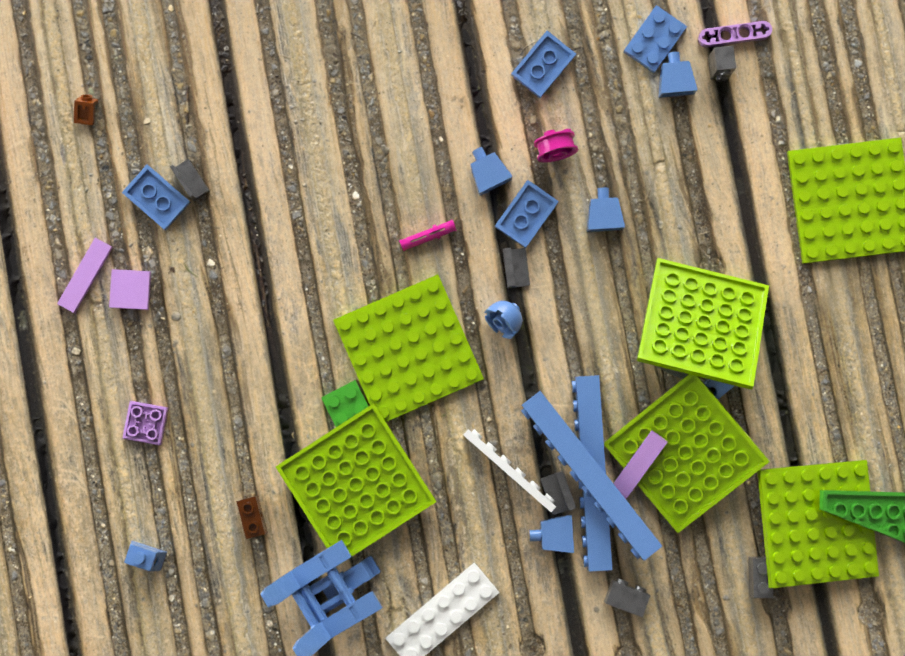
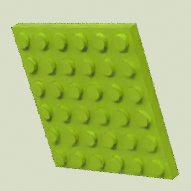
M901 137L787 151L802 264L905 252V161Z
M657 258L637 361L752 390L755 381L769 285Z
M438 274L333 320L369 404H375L386 422L484 380Z
M690 374L685 376L604 442L605 447L620 465L625 468L651 430L668 441L637 485L677 533L770 462L700 377Z
M374 403L275 466L326 548L342 540L351 556L362 551L437 502Z
M867 460L770 468L757 471L769 588L879 576L875 531L819 510L820 490L870 491Z

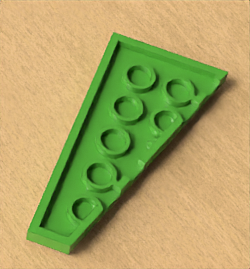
M820 490L819 510L905 543V492Z

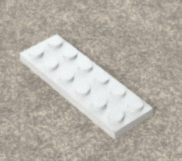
M474 562L386 636L385 639L399 656H425L499 594V591Z

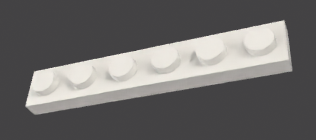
M468 429L464 433V436L545 508L550 512L556 508L553 504L555 500L546 493L544 496L539 492L540 487L534 481L529 483L524 479L526 474L518 467L514 470L510 466L512 462L504 455L499 457L495 453L497 449L489 442L487 444L480 440L482 436L476 430L471 432Z

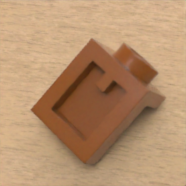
M81 95V97H78L74 101V123L94 125L95 105L98 103V99L92 98L91 95Z

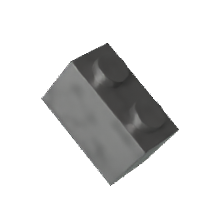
M734 46L716 47L708 56L710 79L725 81L735 71Z
M748 557L749 596L753 598H773V588H769L766 557Z
M619 578L617 581L611 580L604 602L643 618L651 596L646 593L647 589L638 585L635 588L628 586L629 582Z

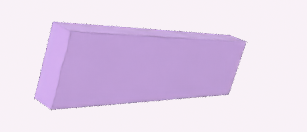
M94 238L59 299L58 305L76 313L110 254L112 246Z
M651 430L613 483L625 499H627L668 442L653 430Z

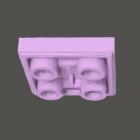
M112 269L109 308L149 310L151 272Z
M130 401L122 439L162 445L169 408Z

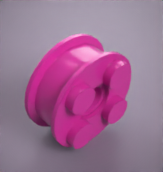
M571 129L557 132L555 130H548L544 132V136L534 141V147L538 148L539 152L537 160L543 163L555 162L576 154L579 149L573 142L574 132Z

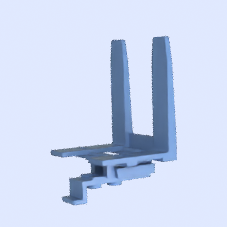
M341 540L264 588L261 596L268 608L276 606L292 595L311 627L293 646L297 656H312L331 638L383 608L373 591L356 601L352 595L355 588L380 573V569L372 556L367 557L347 571L339 573L336 566L352 557ZM324 573L328 574L326 577L322 578L321 580L317 581L311 586L308 585L309 582L313 581L314 579L318 578ZM323 590L328 600L319 604L315 595ZM342 603L346 604V607L342 608L341 610L337 611L329 617L326 616L327 612L331 611L332 609L336 608Z

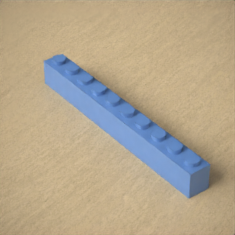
M599 375L575 377V381H572V393H576V400H573V411L577 412V419L574 420V429L578 431L579 441L606 474ZM578 480V488L582 489L584 485ZM582 490L579 504L580 509L583 508L584 516L580 518L581 528H585V536H582V547H586V555H583L584 567H587L589 572L612 570L610 527L606 520L608 516L604 511L600 513L593 504L596 500L592 495L588 497Z
M539 391L521 405L523 407L521 410L527 420L531 418L534 421V429L539 435L544 434L547 438L545 443L551 450L555 449L559 453L557 458L563 466L567 464L572 471L569 473L576 482L578 480L581 481L584 485L582 487L584 493L588 497L592 495L596 500L593 503L600 513L602 511L608 516L606 518L607 522L612 528L617 527L620 531L618 536L625 544L628 542L632 546L630 551L636 559L641 558L645 561L662 547L661 543L543 393Z

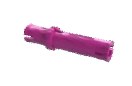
M453 220L438 226L435 224L433 228L399 241L403 251L436 238L439 240L441 236L457 230Z

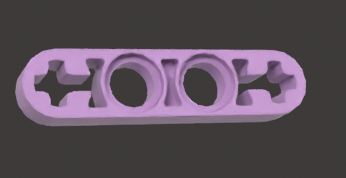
M767 21L707 28L700 32L698 42L702 47L708 48L764 40L770 36L772 26ZM761 26H763V29H767L764 35L762 32H756L753 36V31L759 30ZM742 28L747 29L749 36L746 38L741 37L739 30ZM728 31L731 35V38L729 40H723L721 38V32ZM715 32H717L716 38H711L709 42H707L706 39H703L705 34H707L708 37H713L715 35Z

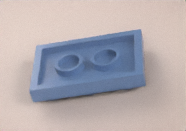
M656 5L623 52L652 73H655L687 26Z
M546 31L514 69L511 76L537 97L541 98L573 60L576 53L549 31Z
M148 164L122 192L165 231L191 203Z
M527 180L498 220L495 228L526 249L559 201Z

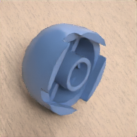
M502 300L497 301L484 312L487 313L485 320L496 333H498V330L503 333L502 337L513 338L521 328L523 319L520 308L515 303Z

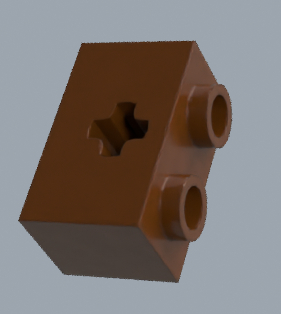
M259 496L236 501L246 539L267 534L268 531Z

